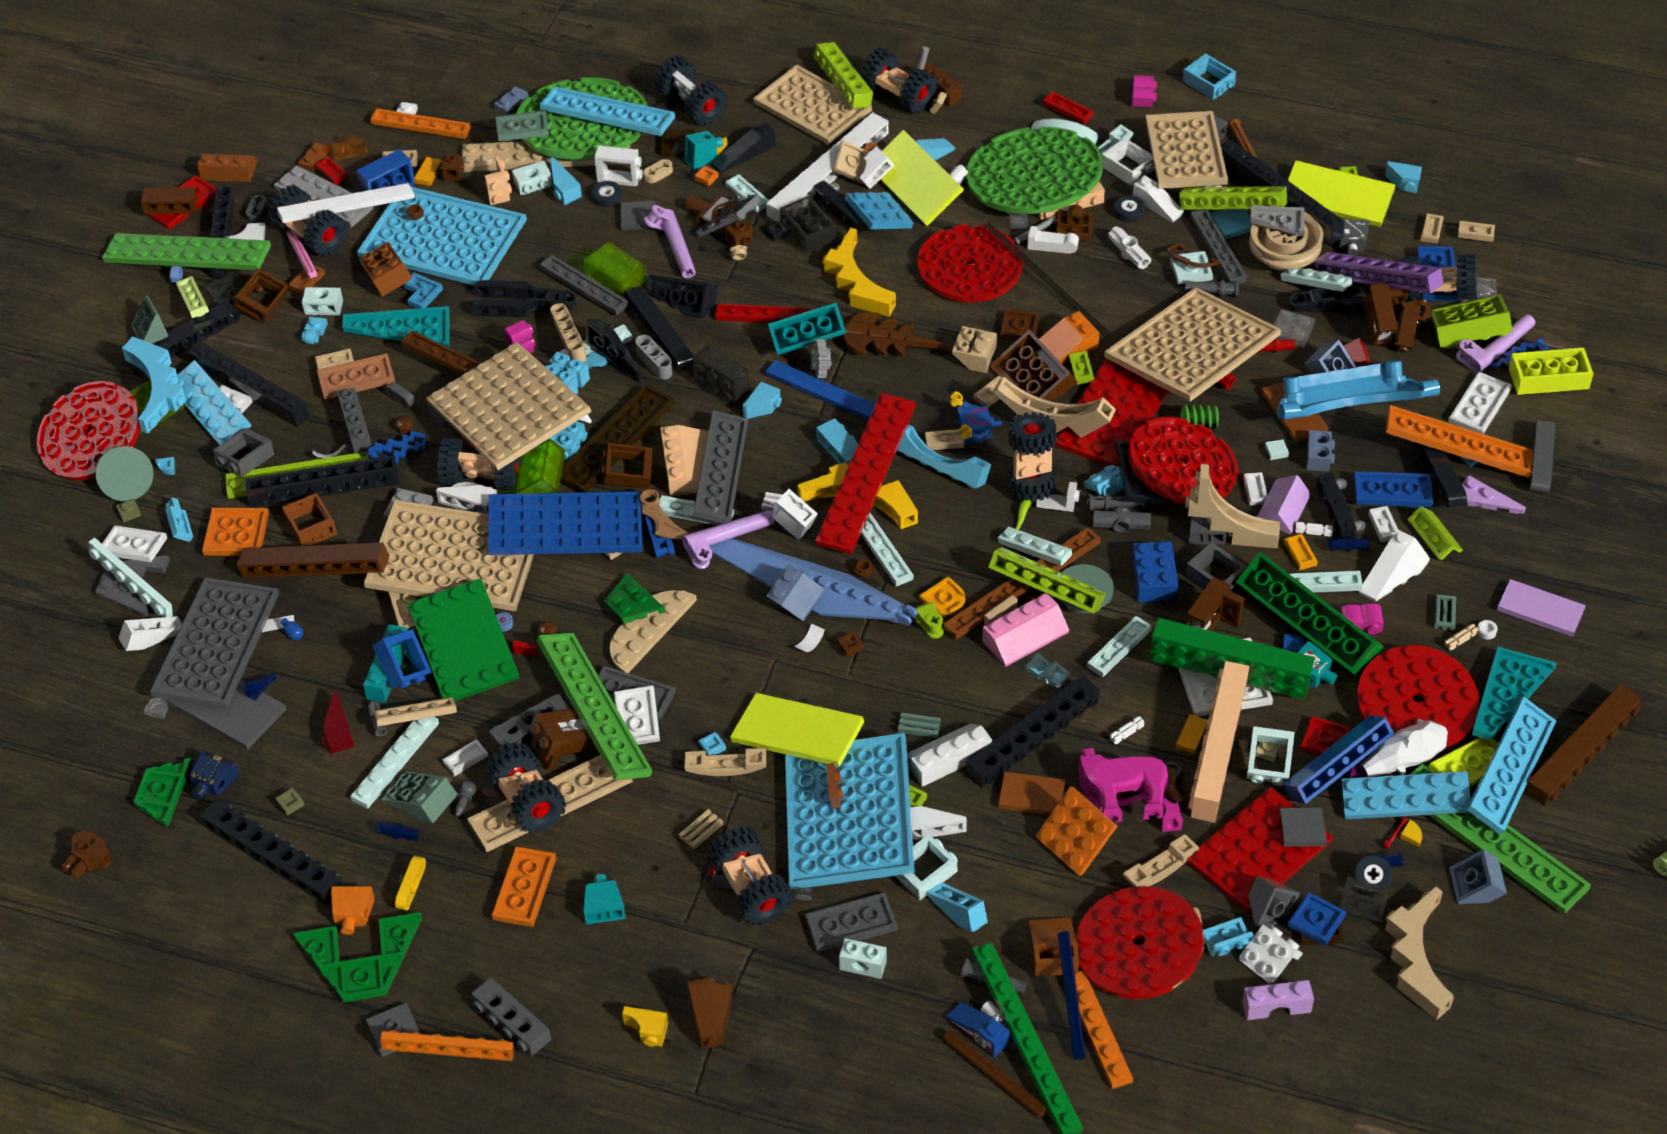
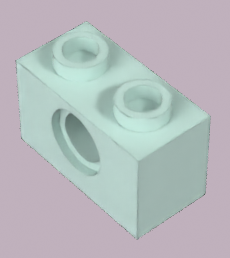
M544 161L512 170L514 184L520 195L552 186L551 173Z
M306 287L302 300L305 315H340L343 303L341 288Z
M845 938L839 956L840 970L881 979L887 962V947Z

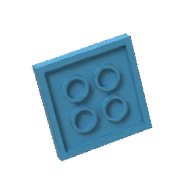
M856 192L846 194L845 200L870 230L909 229L913 226V221L887 192Z

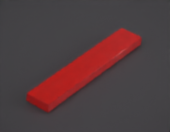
M717 304L715 320L773 323L816 308Z

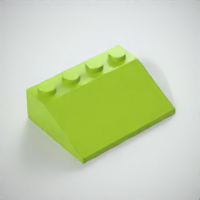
M1501 294L1430 309L1432 310L1431 319L1440 348L1453 347L1455 344H1459L1462 340L1466 339L1471 341L1478 339L1487 340L1492 336H1506L1508 333L1513 332L1510 312Z

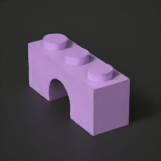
M1307 980L1245 988L1242 1002L1247 1020L1268 1018L1272 1010L1280 1007L1288 1008L1290 1015L1311 1013L1314 997L1310 982Z

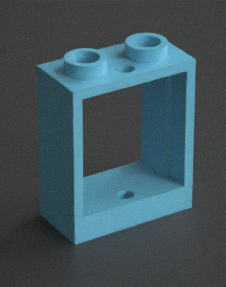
M1204 54L1184 69L1183 82L1214 100L1227 89L1234 86L1236 71L1211 56ZM1207 71L1221 80L1214 85L1200 76Z

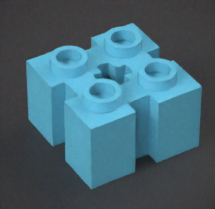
M558 351L549 360L550 365H545L550 372L575 394L578 393L577 387L582 388L590 379L588 363L578 359L571 361L568 355Z

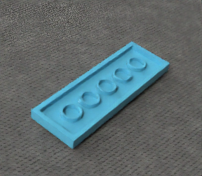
M195 360L177 375L179 380L177 386L183 388L186 398L184 404L219 445L244 428L252 426Z
M1468 771L1342 779L1345 819L1469 812L1466 810L1471 801Z

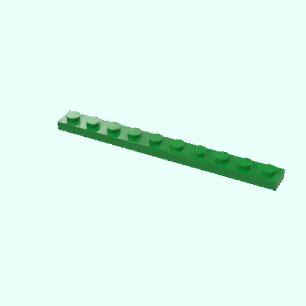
M988 943L973 947L971 954L1059 1134L1081 1133L1083 1127L993 944Z

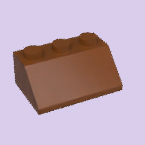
M201 154L197 166L201 179L205 181L251 182L258 158L244 155Z

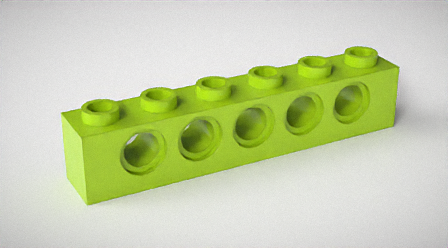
M834 42L816 44L814 59L852 109L871 107L872 90Z
M1185 187L1180 192L1181 210L1251 209V206L1285 207L1287 204L1286 187Z
M1003 547L994 551L988 567L1093 614L1100 610L1106 595L1104 591Z

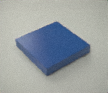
M1308 892L1289 920L1288 927L1326 946L1346 916V911Z

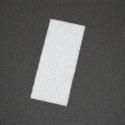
M294 615L267 620L262 632L284 628L280 623L281 620L287 618L289 621H294Z

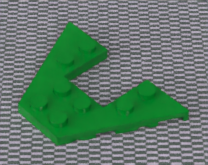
M419 912L379 919L382 955L340 961L337 926L294 933V936L344 1003L387 995L422 920V915Z

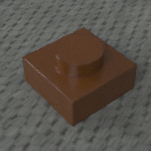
M854 631L837 639V644L847 657L864 649L863 642Z

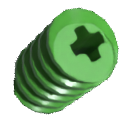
M1184 404L1180 411V418L1188 419V423H1193L1194 425L1200 423L1205 426L1208 423L1209 428L1215 423L1216 428H1218L1219 412L1216 405L1212 409H1210L1209 405H1206L1204 410L1202 405H1198L1196 410L1194 404L1189 409L1187 404Z

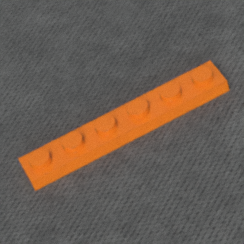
M377 108L371 118V123L374 125L466 139L471 129L470 123Z
M1084 971L1064 976V983L1111 1088L1114 1089L1133 1083V1077Z
M395 1030L389 1032L382 1031L381 1034L382 1050L513 1061L514 1056L513 1042L506 1040L467 1039L462 1036L444 1037L439 1034L422 1035L417 1032L400 1033Z

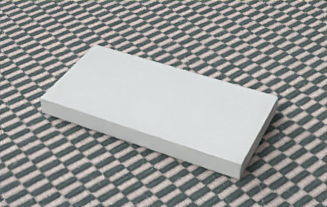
M1478 372L1452 412L1448 422L1484 434L1511 391L1512 385Z

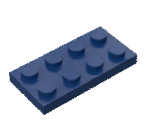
M1417 247V257L1419 256L1420 265L1438 268L1455 267L1453 247ZM1457 291L1421 292L1422 299L1426 301H1458Z
M1354 473L1356 505L1433 506L1431 474Z

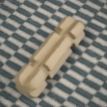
M1474 624L1468 625L1466 629H1462L1445 640L1444 646L1449 651L1455 649L1456 646L1478 633V628Z

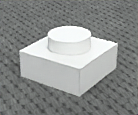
M401 102L396 112L416 114L418 110L417 104Z

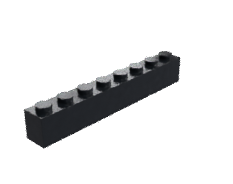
M200 342L188 352L191 363L195 360L210 378L230 389L250 396L253 403L293 426L298 427L309 417L305 401L206 344Z

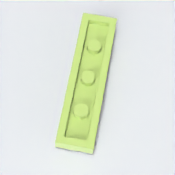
M193 276L176 282L192 318L203 316L209 312Z

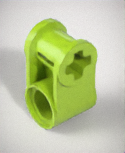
M930 601L915 608L918 613L914 618L927 636L932 639L940 638L944 634L942 627L943 618L936 610L934 604Z

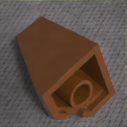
M710 977L687 982L690 1006L702 1049L707 1047L713 1048L723 1044L733 1000L731 983L723 982L719 984Z

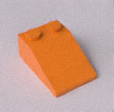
M1078 311L1064 317L1039 340L1061 364L1070 361L1069 354L1087 351L1088 353L1098 348L1099 332Z

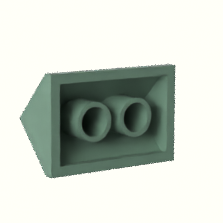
M145 295L131 327L138 339L152 344L168 337V334L149 296Z

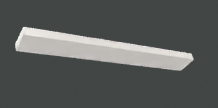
M406 183L278 207L277 213L281 221L286 223L315 217V213L321 214V210L326 211V209L339 213L414 198V192L410 185Z

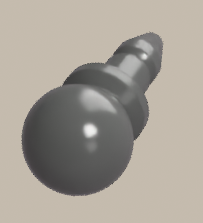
M466 781L460 787V793L458 794L460 799L455 813L457 817L464 811L467 802H470L472 796L476 793V786L473 782Z

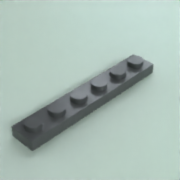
M1208 209L1192 211L1190 217L1213 257L1220 261L1218 266L1226 280L1230 283L1239 281V284L1247 282L1245 272Z
M553 255L540 264L541 270L616 316L629 306L626 299Z

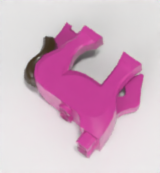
M1093 748L1081 750L1079 781L1084 796L1100 811H1103L1109 819H1115L1116 823L1122 822V811L1119 806L1129 805L1142 799L1148 803L1145 805L1143 820L1149 819V815H1156L1157 818H1163L1162 832L1182 829L1183 819L1179 809V802L1185 800V797L1177 789L1176 773L1171 767L1155 757L1140 756L1107 759L1100 754L1095 755Z

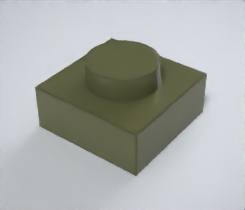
M134 499L116 505L123 522L141 516Z
M293 788L275 798L276 803L287 816L304 806L303 799Z

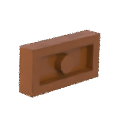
M314 142L299 161V167L315 172V164L325 159L330 152V146Z
M313 265L317 272V277L312 279L308 277L304 269L288 284L289 289L304 295L306 287H313L325 275L324 269Z
M834 762L827 763L829 798L833 809L840 808V799L844 798L842 786L839 787V782H842L841 772L836 770Z

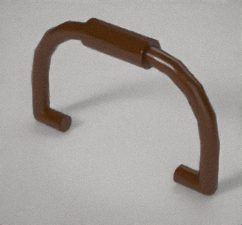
M1180 243L1171 245L1166 250V253L1173 260L1186 266L1208 268L1220 264V261L1213 257L1210 260L1211 263H1196L1179 254H1173L1171 250L1175 248L1186 249V246Z

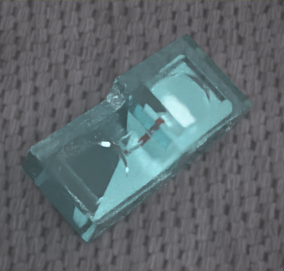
M1039 653L1025 667V670L1038 679L1057 688L1071 674L1056 661L1052 664Z

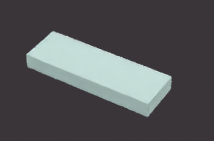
M739 174L725 181L726 187L735 195H739V197L745 195L747 198V195H758L761 201L756 204L754 209L756 213L766 208V203L769 200Z

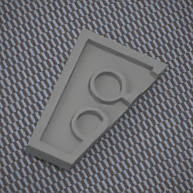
M1251 206L1250 223L1304 237V208Z

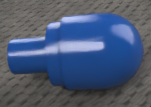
M287 618L281 620L280 623L284 626L285 634L289 638L299 640L303 637L304 632L299 624L289 621Z

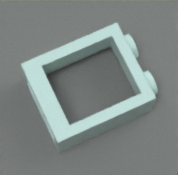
M1253 727L1247 779H1251L1254 783L1266 781L1276 786H1283L1289 780L1294 732ZM1257 741L1287 745L1284 773L1254 769Z
M930 834L913 846L914 861L931 849L945 864L923 881L919 880L913 873L895 875L919 900L927 895L926 892L943 883L958 871L956 856L952 852L948 853L944 849L943 844L938 839H934Z

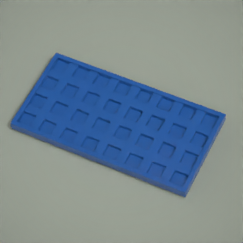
M640 492L489 494V555L642 552Z

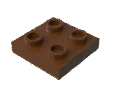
M1077 204L1070 205L1067 211H1058L1057 233L1065 235L1073 233L1081 241H1091L1092 212H1083V208Z

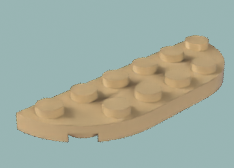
M678 590L652 595L663 606L665 612L659 614L658 611L648 613V618L637 619L626 624L623 623L617 629L610 642V654L615 668L629 673L697 601L696 595Z

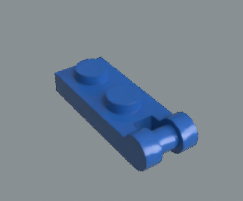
M645 515L656 558H660L665 554L674 555L675 550L672 539L655 535L656 524L652 518Z

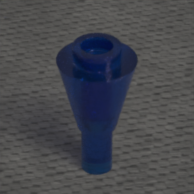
M271 673L265 678L245 683V695L252 700H257L268 684L276 680V675Z

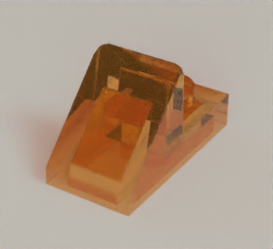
M346 133L348 141L331 144L335 161L368 155L365 140L350 133Z

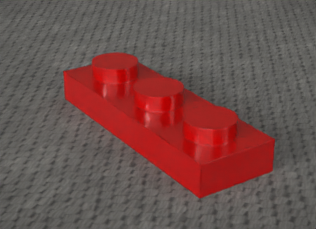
M1055 92L1050 93L1043 100L1044 106L1082 125L1093 117L1094 111Z

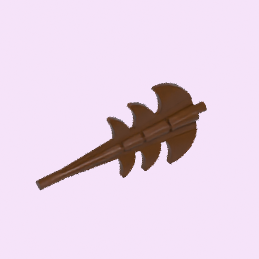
M877 312L859 313L853 316L844 326L846 334H844L845 345L851 351L861 355H866L865 348L869 343H873L874 349L883 356H887L888 346L894 345L895 352L901 357L905 356L907 346L952 351L955 345L912 335L911 332L915 327L914 323L906 324L896 331L894 327L899 322L897 318L885 320L879 326H876L874 323L880 317V313Z

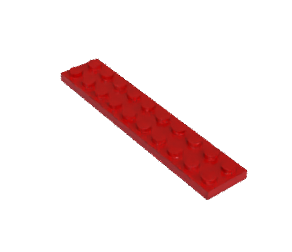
M884 393L880 394L816 538V545L852 555L916 408L915 401Z

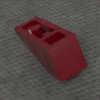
M333 691L323 726L325 735L322 736L325 748L329 747L331 754L354 747L352 735L337 691Z

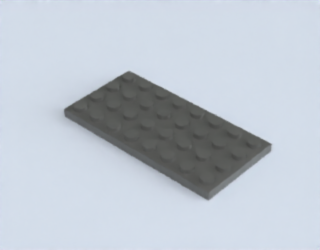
M205 577L150 691L151 696L228 708L279 596V590L277 588Z

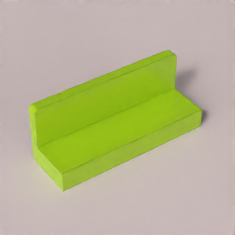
M1420 506L1408 518V521L1438 559L1443 560L1452 550L1459 553L1463 550L1431 510Z

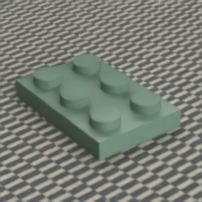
M546 111L496 117L499 141L549 136Z

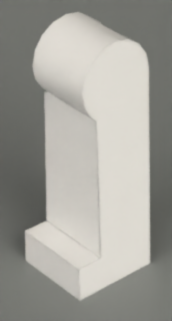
M1031 226L1028 236V250L1074 253L1077 251L1079 237L1073 233L1065 235L1038 231V227Z

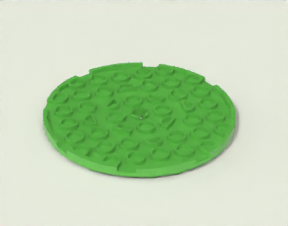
M584 77L581 78V81L571 82L567 79L549 84L537 90L534 96L531 98L527 97L522 102L516 114L544 111L540 109V103L554 87L647 106V102L638 91L630 86H622L618 81ZM546 111L549 136L522 139V141L533 150L556 159L577 160L595 158L598 146L625 148L635 142L644 132Z
M1041 126V129L1036 130L1022 128L999 135L991 139V143L987 146H981L968 163L967 183L971 193L980 202L991 208L1010 214L1053 212L1054 210L1070 206L1094 189L1103 171L1102 156L1098 147L1089 138L1078 136L1075 131Z

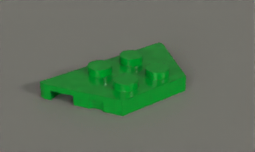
M629 573L623 577L604 600L606 606L624 624L637 619L648 618V613L658 611L659 614L665 612L663 606Z
M186 758L183 763L172 765L171 762L160 767L146 769L134 799L135 807L164 826L169 827L192 765L191 759Z

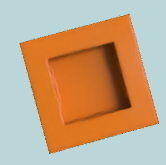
M704 166L694 175L695 181L709 187L718 178V172Z

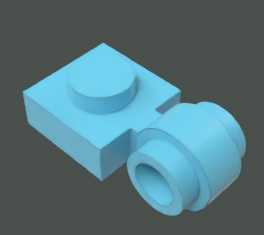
M309 317L304 328L305 331L302 333V341L312 345L318 343L319 336H323L328 324L327 319Z

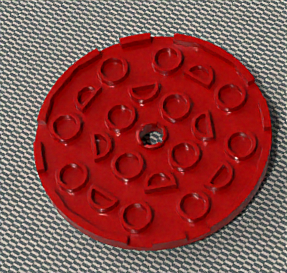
M967 224L953 226V229L938 231L925 241L918 254V272L925 285L944 298L959 302H982L1005 294L1018 282L1022 273V254L1020 249L1014 244V240L997 229L984 225H978L977 227H967Z
M94 381L73 388V392L66 396L62 395L53 404V409L48 415L45 414L37 434V450L43 464L58 477L75 481L95 478L98 462L106 452L116 447L134 446L140 432L138 421L141 415L140 408L128 390L113 382ZM92 427L93 429L87 435L86 431Z
M1160 417L1149 420L1145 425L1136 429L1129 443V462L1136 476L1153 492L1170 501L1185 504L1186 497H1190V489H1195V484L1199 485L1195 481L1196 472H1200L1201 464L1209 465V476L1212 485L1222 498H1225L1231 492L1236 482L1238 466L1230 447L1222 438L1218 439L1212 434V430L1201 424L1197 426L1188 423V419Z
M1406 645L1395 647L1379 654L1366 666L1358 684L1357 705L1363 721L1370 715L1386 717L1393 733L1416 725L1419 719L1441 724L1447 730L1446 748L1440 751L1443 752L1459 744L1472 730L1479 712V694L1473 678L1456 659L1434 648ZM1415 695L1423 699V702L1418 703L1413 700V697Z
M1130 887L1107 895L1088 910L1081 920L1076 933L1081 970L1084 971L1098 989L1105 993L1116 994L1119 998L1148 999L1172 991L1174 986L1181 981L1185 982L1192 975L1204 950V933L1196 911L1179 895L1157 887ZM1139 937L1145 940L1141 945L1134 944Z

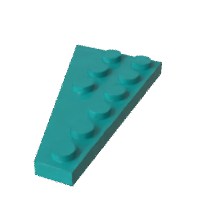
M449 306L343 314V332L401 341L407 334L414 331L450 348Z
M1498 647L1472 735L1492 741L1510 721L1519 700L1523 697L1529 699L1556 668L1557 663Z

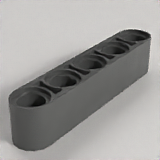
M1536 420L1529 491L1549 493L1556 422Z

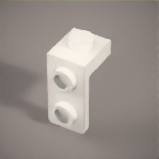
M1069 483L1067 496L1050 494L1049 498L1044 497L1042 501L1037 499L1036 507L1073 512L1075 502L1079 501L1080 491L1077 490V483Z

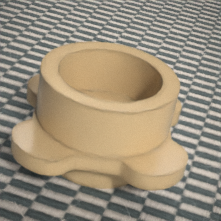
M736 245L730 248V256L734 260L746 258L747 247Z

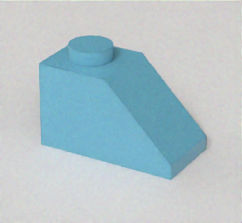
M1388 161L1385 176L1399 190L1417 193L1422 167Z
M760 382L743 404L744 418L749 419L771 414L781 404L780 389Z

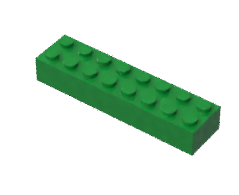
M1261 552L1256 555L1236 581L1241 587L1359 678L1366 666L1384 647Z
M1158 618L1152 635L1150 652L1151 661L1210 675L1218 678L1220 668L1224 669L1226 661L1247 665L1250 667L1246 685L1304 700L1310 685L1315 657L1161 618Z

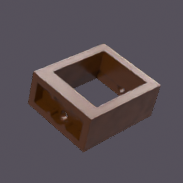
M257 269L236 295L234 307L265 324L286 298L289 285L282 280L274 278L268 272ZM258 284L278 294L268 308L248 297Z
M608 443L607 450L603 449L602 461H605V465H602L601 476H604V484L648 489L651 480L652 448ZM611 457L642 461V476L610 472Z

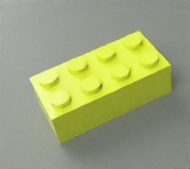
M1584 348L1512 353L1508 368L1517 395L1590 389L1593 378V371Z

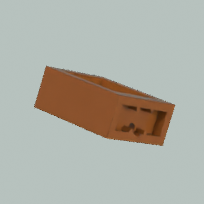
M317 493L282 507L285 520L300 546H311L337 535L335 523ZM318 510L324 521L299 531L294 520Z

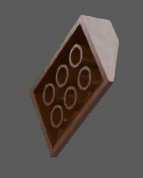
M1030 329L989 365L998 376L1005 377L1023 391L1047 401H1053L1065 395L1078 383Z

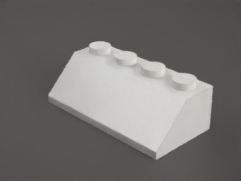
M970 723L907 753L908 768L921 787L965 767L966 761L989 745L992 739L982 725Z

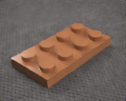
M387 353L317 370L324 400L338 397L337 392L355 388L356 392L395 382Z

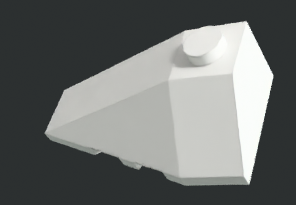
M1398 530L1387 544L1363 583L1362 591H1359L1358 594L1376 602L1392 592L1393 588L1399 584L1403 585L1410 577L1419 575L1428 564L1430 558L1416 538Z

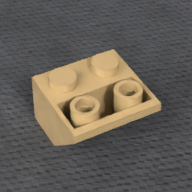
M962 326L952 354L969 370L987 373L997 349V333Z

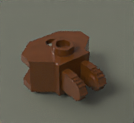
M91 831L76 832L71 837V856L63 863L62 870L65 872L71 871V876L77 879L86 870L90 872L92 869L107 868L111 864V857L105 840Z

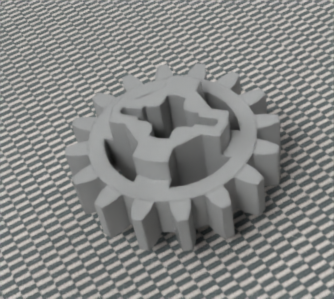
M816 339L814 343L815 348L810 351L811 369L815 370L816 378H826L827 370L831 367L830 348H827L825 339Z

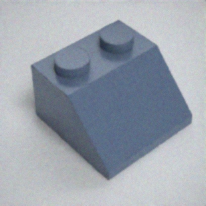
M1339 339L1324 343L1304 363L1310 374L1356 367Z
M788 564L767 594V597L784 610L804 621L825 589Z
M1484 849L1449 867L1457 903L1459 904L1490 903L1507 894L1499 859Z

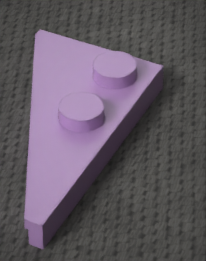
M1470 475L1462 483L1467 494L1468 506H1479L1492 510H1497L1498 507L1509 509V513L1523 514L1525 512V506Z

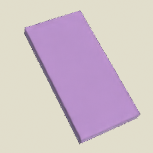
M1510 579L1497 611L1573 637L1586 605Z

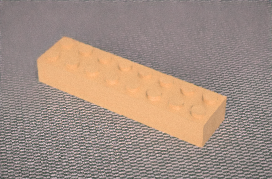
M1226 661L1224 669L1220 668L1218 682L1215 687L1214 699L1211 704L1210 716L1207 721L1206 733L1198 760V768L1196 769L1194 785L1190 794L1188 809H1192L1191 818L1214 823L1216 821L1250 666Z

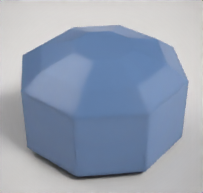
M172 266L170 269L171 282L182 280V267Z

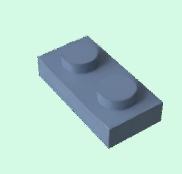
M515 86L494 103V107L496 110L508 115L528 97V92Z

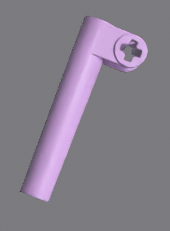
M653 205L650 214L644 218L645 223L652 228L665 231L682 276L684 278L693 277L696 271L674 212L658 205Z
M1524 315L1512 325L1513 332L1508 333L1506 336H1498L1483 349L1471 340H1462L1459 345L1460 350L1456 354V359L1473 372H1481L1535 326L1534 318L1531 315Z
M767 510L683 536V545L693 565L697 569L708 567L712 558L710 545L775 524V519L770 516L772 511Z

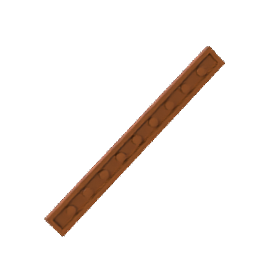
M1087 527L1061 545L1072 550V556L1062 566L1043 559H1039L1037 563L1055 571H1060L1099 545L1101 538ZM1011 578L945 622L944 629L957 640L984 622V615L1011 595L1018 599L1034 587Z

